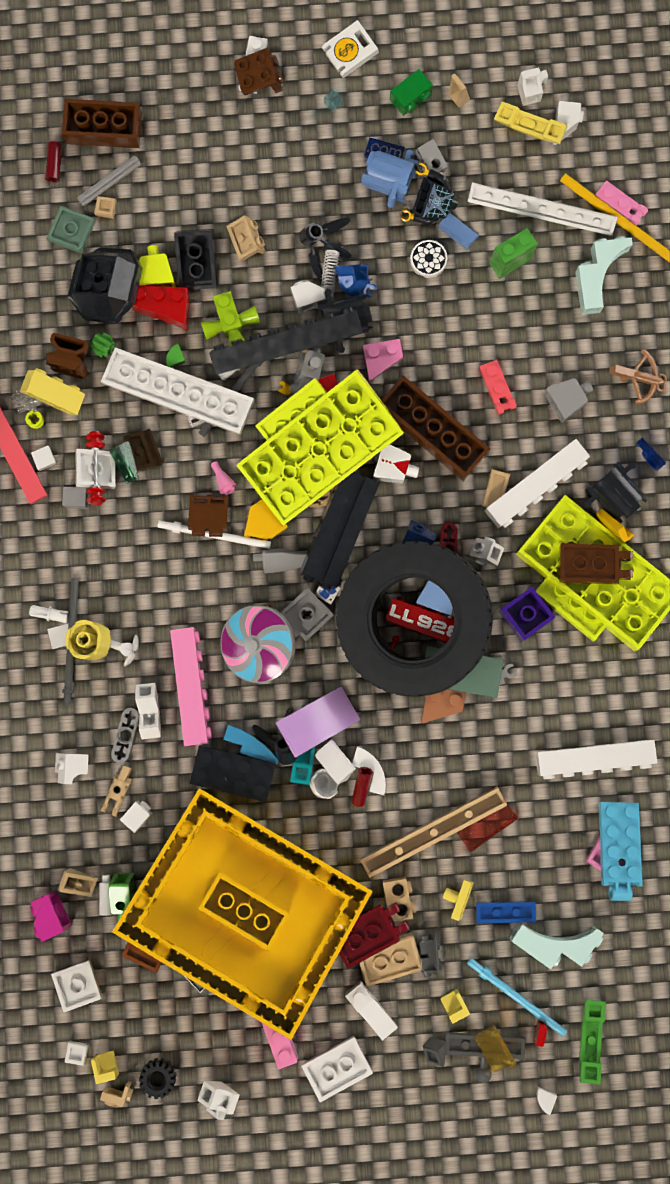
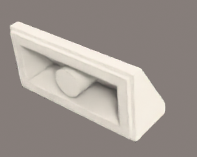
M330 740L315 754V757L337 784L347 781L356 769L333 740Z

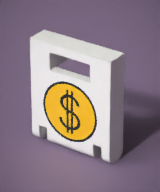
M358 20L322 46L323 51L326 52L327 57L336 70L340 72L342 78L379 53L377 46ZM360 34L368 43V46H366L365 48H363V46L357 39L360 36Z

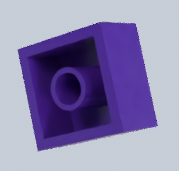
M530 587L498 611L521 642L556 618L533 587Z

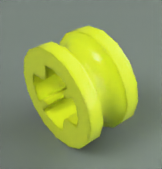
M32 410L27 413L25 420L31 428L38 429L43 426L44 417L40 412ZM37 415L39 421H35L36 424H33L31 418H35L34 416Z

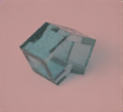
M334 90L324 97V103L331 111L343 103L339 93Z

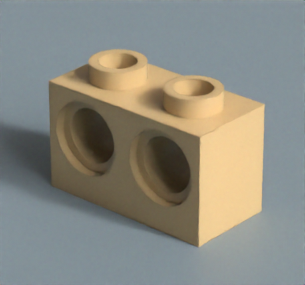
M406 877L383 880L387 907L395 902L398 905L404 904L407 907L405 913H396L391 916L394 922L413 919L412 913H416L414 901H410L409 893H412L411 882L407 881ZM396 884L402 885V893H393V886Z

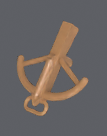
M645 349L641 350L643 357L634 369L614 365L610 367L609 374L619 376L621 381L632 379L638 400H635V404L647 402L653 396L656 388L659 392H663L666 389V375H658L656 363ZM646 358L650 362L652 375L637 371ZM636 381L651 385L648 394L644 398L641 397ZM663 383V389L659 388V384Z

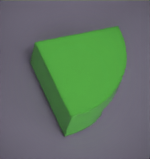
M179 344L174 345L167 354L166 363L167 367L170 368L186 362Z

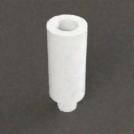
M102 875V882L99 883V915H113L111 914L109 896L110 875Z

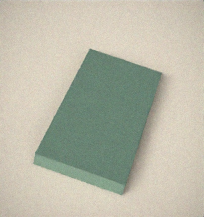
M427 646L425 658L437 654L441 648ZM483 656L476 667L459 683L449 688V690L497 698L504 659Z

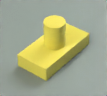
M464 880L460 892L446 888L443 899L455 903L451 916L452 919L457 921L462 919L474 882Z

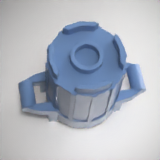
M412 150L406 151L405 159L381 151H371L366 162L368 165L366 173L362 175L361 184L366 185V188L389 195L387 206L393 208L395 201L405 203L404 199L411 180L416 176L415 164L418 165L419 161L413 159L414 152Z

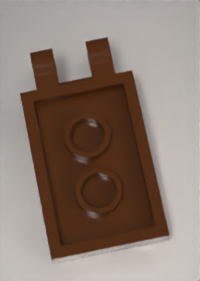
M561 543L559 583L619 584V579L631 580L633 578V570H621V561H631L633 559V551H619V545Z

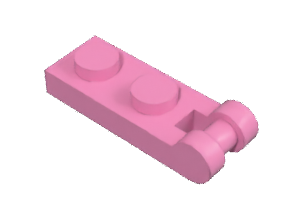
M607 180L596 193L598 198L636 226L639 224L640 218L648 212L644 205L638 204ZM631 209H632V210H633L634 212H636V213H635V214H631V213H629V212H630Z

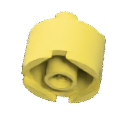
M88 620L77 621L66 633V647L74 657L94 661L107 656L111 645L110 630L97 622Z

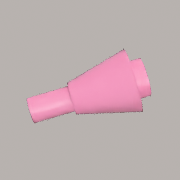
M217 461L213 462L211 467L216 474L220 494H231L235 491L237 484L222 471Z

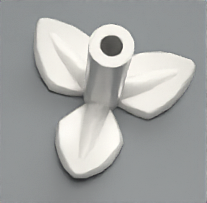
M134 636L132 644L111 640L110 648L119 650L127 657L124 663L125 667L136 656L134 651L138 650V636Z

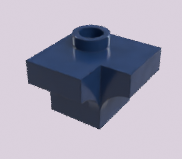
M411 520L402 542L420 541L434 544L436 534L428 531V526Z

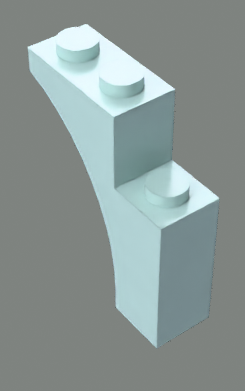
M624 236L616 237L614 240L602 238L593 243L591 247L593 264L591 262L582 263L575 272L581 315L600 313L603 309L602 285L607 268L618 257L630 250L633 245L632 238H625Z
M518 923L509 939L549 969H552L553 966L556 967L559 964L562 953L581 967L584 963L587 964L592 957L591 952L593 949L599 947L602 943L604 933L593 926L575 936L551 937L537 933L524 924Z

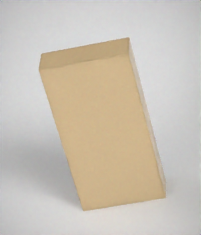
M491 470L482 504L483 507L488 508L506 493L510 474Z

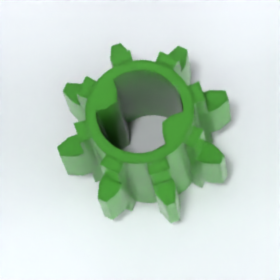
M103 332V334L97 333L94 336L90 347L93 349L94 354L102 358L103 355L108 357L111 354L115 343L112 341L111 336Z

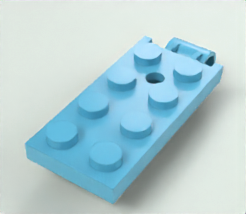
M599 802L602 886L610 885L608 890L610 901H631L633 896L631 885L643 886L639 803ZM619 859H624V866L619 865Z

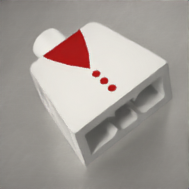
M389 444L380 452L373 480L402 484L406 475L417 478L420 467L409 464L411 459L409 453Z

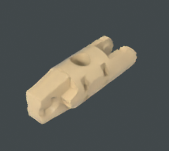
M124 765L120 774H115L100 811L105 812L108 809L112 798L117 800L112 810V815L117 817L132 780L129 778L132 768ZM118 786L121 788L120 793H116Z

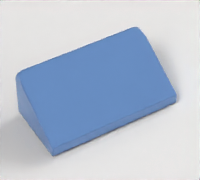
M451 213L439 223L438 228L466 250L479 237L478 234Z

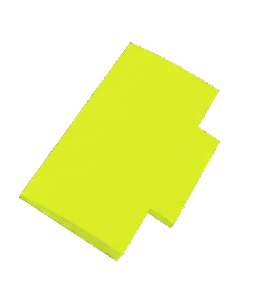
M357 369L328 393L319 381L314 378L255 425L267 441L236 466L281 524L285 525L404 434V432Z
M566 495L563 496L515 554L545 578L535 590L541 599L593 642L606 628L635 652L642 647L670 611V579ZM560 544L619 545V551H633V559L631 561H621V570H633V578L631 580L619 579V584L559 583Z

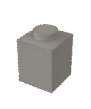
M63 487L62 506L66 509H89V504L91 503L87 502V498L90 497L86 493L88 489L86 487Z

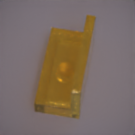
M495 1025L474 1036L493 1072H497L507 1065L510 1069L517 1066Z

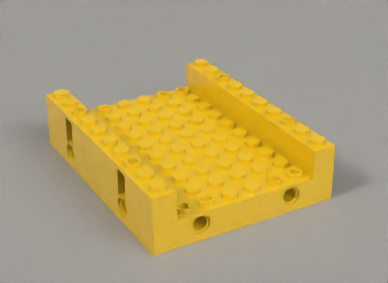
M199 788L112 932L292 1040L373 891Z

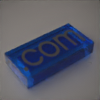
M369 137L364 157L368 158L371 151H381L402 158L405 147Z

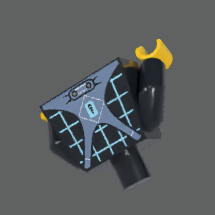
M418 163L424 167V170L422 172L415 170L418 175L425 174L427 178L423 177L412 210L413 213H411L409 208H402V212H407L409 215L406 217L401 216V219L405 222L413 219V222L429 225L438 221L439 218H446L450 209L454 210L457 208L458 201L454 198L455 192L450 190V184L444 175L432 169L428 170L426 165Z

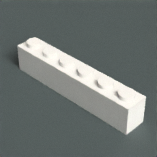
M575 439L484 510L497 528H500L502 525L506 528L514 522L512 518L516 514L519 516L523 515L529 510L527 508L529 504L533 503L535 505L542 500L543 493L546 491L551 493L558 487L556 483L561 479L565 482L573 476L571 472L575 468L580 470L587 465L586 460L590 455L578 440Z
M654 740L535 752L538 776H543V779H553L556 774H563V777L575 776L574 772L590 775L594 774V770H601V773L613 772V768L627 771L633 770L632 766L639 765L640 769L652 768V764H657Z

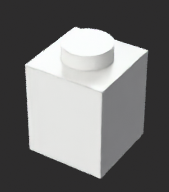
M136 801L120 821L135 833L153 814L150 811L151 807L144 801L141 803Z

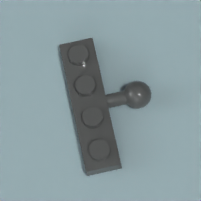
M445 1032L446 1055L480 1057V1067L476 1070V1078L482 1083L488 1082L492 1077L491 1070L488 1068V1057L525 1059V1037Z

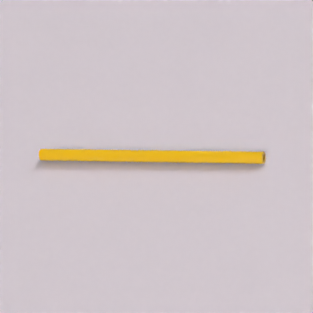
M566 173L563 175L560 182L602 213L617 216L616 223L670 263V250Z

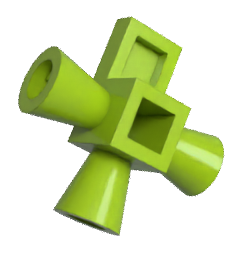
M231 291L212 296L220 320L201 322L206 340L224 332L225 338H229V345H231V341L242 338V341H245L241 335L243 333V325L260 324L255 305L240 314L237 313Z

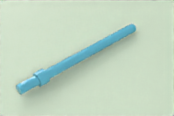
M473 958L468 960L467 965L479 973L478 976L490 981L559 1035L565 1036L567 1033L565 1028L492 974V970L486 966L483 967Z

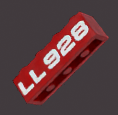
M402 597L392 599L385 622L446 644L454 628V616L450 619L444 617L445 613L433 610V612L426 610V606L415 603V606L408 604V600Z

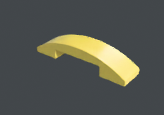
M501 102L494 118L495 121L523 134L560 144L568 127L564 123L552 119L549 121L524 112L518 107L505 102Z

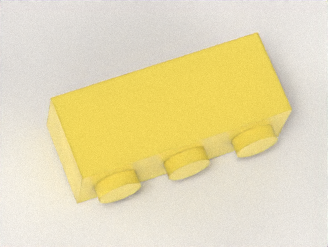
M38 368L27 371L20 389L21 393L69 415H78L85 393L79 391V387L63 384L62 379L54 376L51 378L46 375L45 371Z

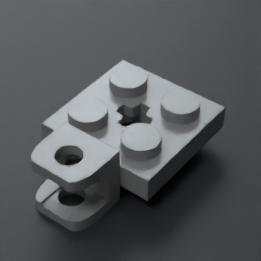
M308 587L281 612L291 625L295 639L300 635L305 642L334 616ZM310 610L312 618L303 619L302 611L308 612Z

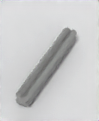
M133 156L78 196L77 199L80 204L86 206L97 196H100L141 165L139 159Z

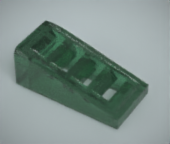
M129 441L110 449L109 452L125 482L128 484L138 480L139 476Z

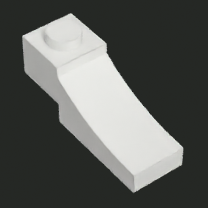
M361 980L345 993V997L368 1022L382 1041L398 1028Z

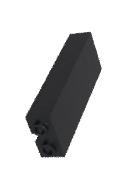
M354 471L334 486L298 573L303 576V580L310 583L315 581L320 584L321 588L328 591L338 587L380 484L379 482L363 477Z

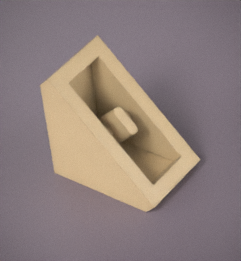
M69 868L63 873L58 891L92 897L98 878Z

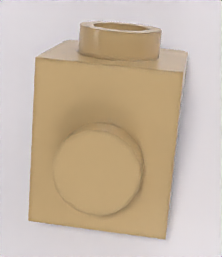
M127 1082L124 1092L105 1087L100 1100L105 1101L104 1103L108 1106L115 1107L117 1105L123 1107L126 1101L130 1102L133 1089L130 1088L132 1082Z

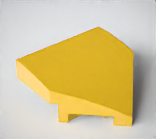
M262 499L249 508L244 536L257 537L268 541V539H273L285 531L288 526L281 524Z
M603 509L596 513L601 523L624 543L634 537L632 532Z

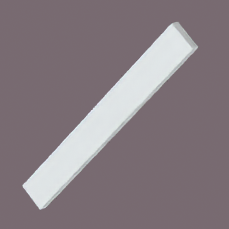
M473 182L468 198L470 203L610 236L613 235L618 218L609 214Z

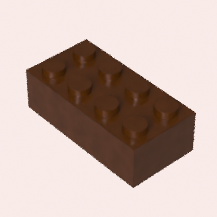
M64 99L62 136L66 144L140 148L142 111L139 103Z

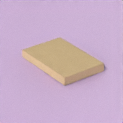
M413 932L399 936L400 941L360 962L367 987L421 971V960Z

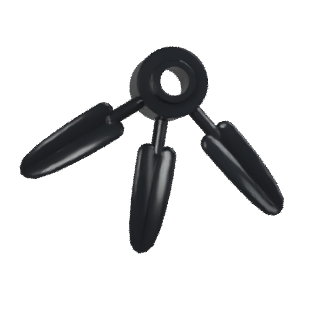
M349 218L334 220L324 224L322 227L319 224L310 223L300 231L299 239L301 243L305 246H310L311 253L308 254L317 279L322 280L323 274L318 253L314 251L313 247L318 241L324 243L326 250L338 251L340 257H352L351 253L329 239H322L323 232L330 234L345 227L350 222Z
M290 708L287 709L285 717L293 713ZM258 725L252 726L255 734L267 746H275V752L281 764L290 765L295 762L297 757H294L284 737L277 740Z

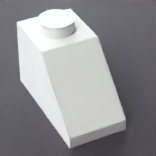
M559 101L556 108L555 121L568 125L562 140L577 129L579 122L582 123L584 111H581V103Z
M309 281L295 283L291 287V294L298 314L317 308V302L325 301L324 288Z

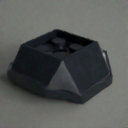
M98 248L93 252L82 254L81 258L76 261L68 298L83 319L86 321L118 324L122 316L132 308L143 270L135 252L131 249Z

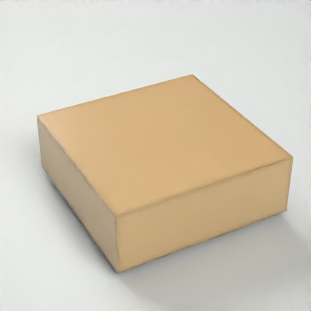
M97 196L95 216L114 219L117 200Z

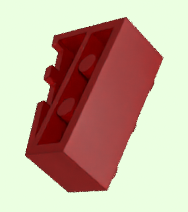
M138 286L135 303L132 306L133 311L154 319L157 318L165 321L167 324L175 325L188 331L190 307L188 288Z

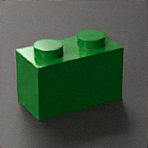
M418 69L390 90V101L404 116L408 112L412 113L418 104L422 101L426 102L432 96L433 85L421 70Z

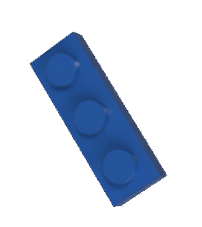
M476 902V922H536V902Z

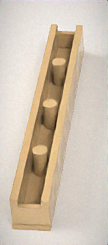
M496 786L361 857L360 861L369 878L504 808L507 806V803Z

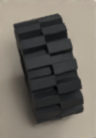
M155 1058L154 1061L150 1060L140 1073V1089L143 1088V1094L147 1093L149 1098L153 1096L154 1099H158V1097L162 1099L165 1095L168 1096L176 1083L177 1074L174 1072L175 1067H171V1062H165L163 1058L161 1060H158V1058ZM155 1071H160L165 1076V1083L161 1086H155L150 1080L151 1074Z

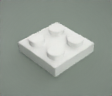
M91 960L51 974L63 1012L103 998Z

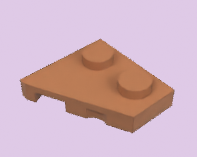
M446 689L437 694L426 696L421 722L425 723L463 712L466 693Z

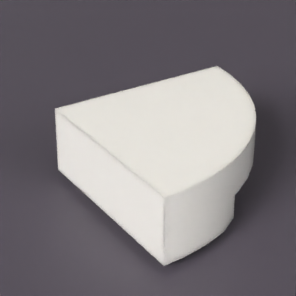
M537 1087L538 1103L542 1110L550 1115L557 1095Z

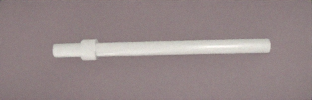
M161 520L158 522V528L172 530L173 533L178 534L181 532L192 534V530H188V526L182 525V522L174 521L172 523ZM209 531L205 532V537H209ZM223 533V537H209L266 549L271 547L270 541Z

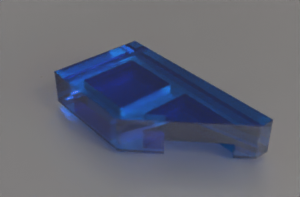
M643 438L637 441V445L643 450V458L655 471H658L666 464Z

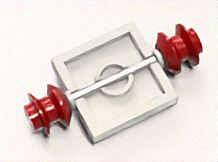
M92 431L86 435V439L89 441L86 443V447L89 449H76L75 452L76 487L89 488L86 491L90 495L87 498V502L93 506H100L106 501V498L102 496L106 493L105 489H115L116 486L115 451L100 450L105 447V444L101 442L105 439V436L98 431Z

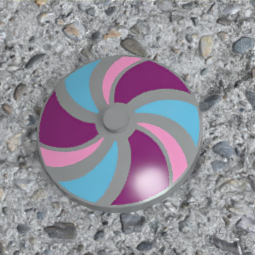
M253 605L238 610L227 620L221 634V651L225 663L236 676L248 682L263 683L279 677L288 669L295 654V637L291 625L280 612L268 606Z

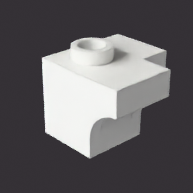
M538 67L521 72L517 87L523 106L541 102L543 96L542 87L546 86L548 80L547 70L540 71Z
M56 753L55 773H58V783L72 784L73 779L77 775L87 774L88 755Z
M204 1081L197 1101L207 1107L206 1111L216 1119L224 1120L226 1114H234L240 1094L223 1082Z

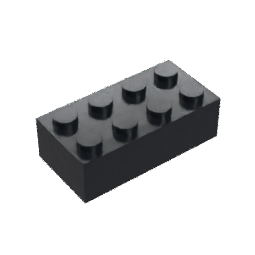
M199 745L189 784L267 802L276 764Z

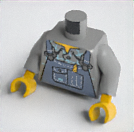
M319 346L301 351L293 384L290 386L286 382L281 381L279 384L283 388L278 389L279 392L286 396L291 392L297 393L314 378L319 379L325 357L324 354H321Z

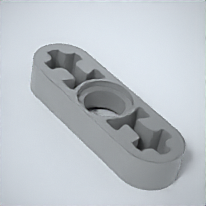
M135 708L125 709L121 716L111 753L112 759L117 763L128 761L131 755L139 725V711ZM131 711L136 716V719L131 720L130 725H134L133 729L131 727H123L124 723L128 724L129 718L126 715L130 714ZM124 730L131 732V738L128 741H124L121 738V733ZM119 742L129 744L128 748L124 747L123 753L126 756L122 757L121 760L116 755V752L121 751L122 746H118Z

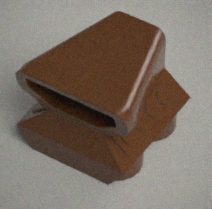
M52 333L50 342L57 350L46 353V364L51 366L50 369L59 374L82 380L86 379V376L90 373L83 362L88 350V343L85 340Z

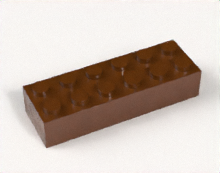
M404 375L381 400L400 428L463 482L490 451L487 445Z

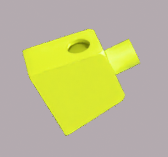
M156 245L148 246V255L141 256L139 259L143 268L139 285L176 287L167 255L159 254V247Z

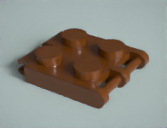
M190 494L188 530H192V536L205 537V532L209 531V537H223V532H227L228 495H224V497H211V495L194 496V494ZM194 500H207V502L194 501Z

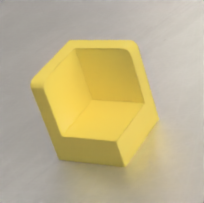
M458 989L440 998L452 1024L470 1015Z
M114 1051L96 1054L91 1059L96 1084L115 1080L119 1075Z

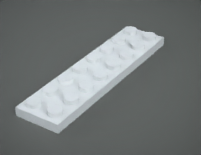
M114 348L101 383L239 435L242 433L255 401L252 397L118 348Z

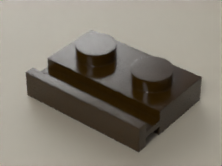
M150 428L123 437L136 473L163 464Z

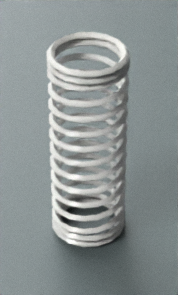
M335 250L325 251L321 283L324 285L322 288H328L334 293V286H336L334 283H336L337 275L335 269H328V267L338 266L340 253Z

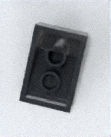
M214 229L180 230L174 232L179 287L188 288V290L217 288Z

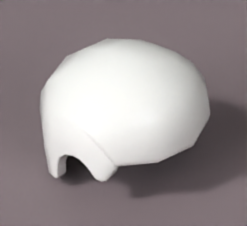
M320 768L312 774L310 788L313 794L319 798L330 799L338 793L337 788L339 784L334 781L326 769Z

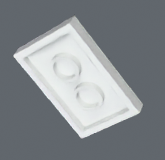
M355 1036L301 1064L319 1102L373 1074Z

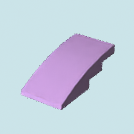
M341 686L276 722V725L294 757H297L360 721V718Z

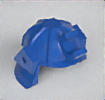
M367 264L333 267L338 275L341 289L349 296H361L364 294L367 298H370L372 294H370L369 289H378L377 285L370 284V281L373 279H369V267Z

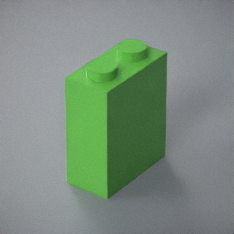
M528 228L495 247L490 265L499 279L531 260L538 243Z

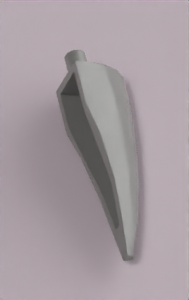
M282 548L262 549V554H253V562L263 561L264 574L301 568L307 552Z

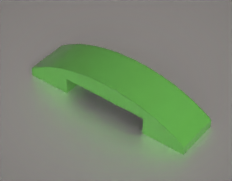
M585 999L580 1034V1083L599 1085L601 1083L602 1064L600 1056L603 1022H605V1001Z

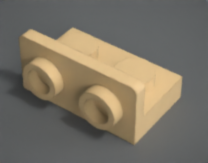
M243 216L226 226L239 260L244 261L256 253L263 254L266 252L264 240L259 236L258 225L254 219Z

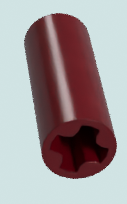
M57 141L48 142L45 179L49 182H59L62 144Z
M360 767L358 770L351 803L357 807H363L366 804L373 775L372 769L368 767Z

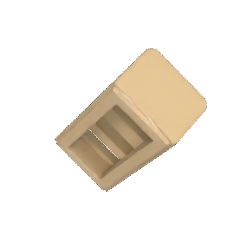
M453 74L448 95L460 108L470 101L466 86L456 74Z

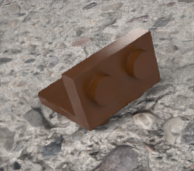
M268 48L235 60L234 65L243 95L251 94L269 86L272 87L275 93L283 91L281 86L283 78L277 70V66H279L276 55H272Z

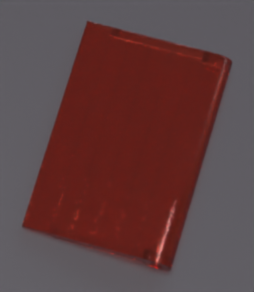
M507 803V806L467 826L458 831L457 834L469 851L472 852L516 821L518 817Z

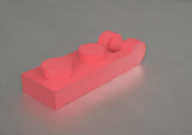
M495 360L479 366L480 373L497 414L500 415L507 409L513 410L517 408L498 361ZM505 398L506 402L501 404L500 399Z

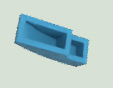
M232 725L227 726L223 740L242 745L241 754L278 764L279 761L276 755L259 739Z

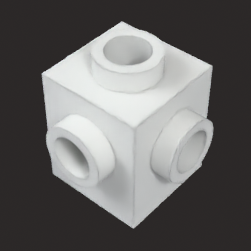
M476 538L470 556L475 558V562L480 565L492 564L498 566L504 548L495 543L496 541L492 538Z

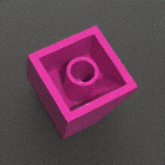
M57 890L30 902L32 905L30 906L31 912L36 917L34 921L35 927L33 928L34 933L38 939L40 938L41 942L64 932L72 926Z

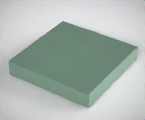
M60 206L46 239L51 243L82 254L96 220L85 214Z

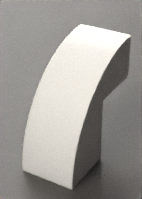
M156 684L136 685L135 700L139 711L141 739L161 737V721Z
M357 747L352 762L353 766L372 769L374 773L369 791L384 795L386 783L381 765L368 751Z

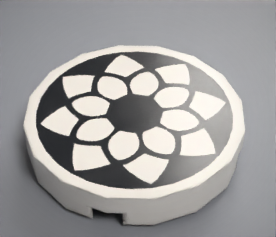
M422 241L412 250L410 257L411 267L415 273L425 278L436 277L446 267L447 252L437 241Z

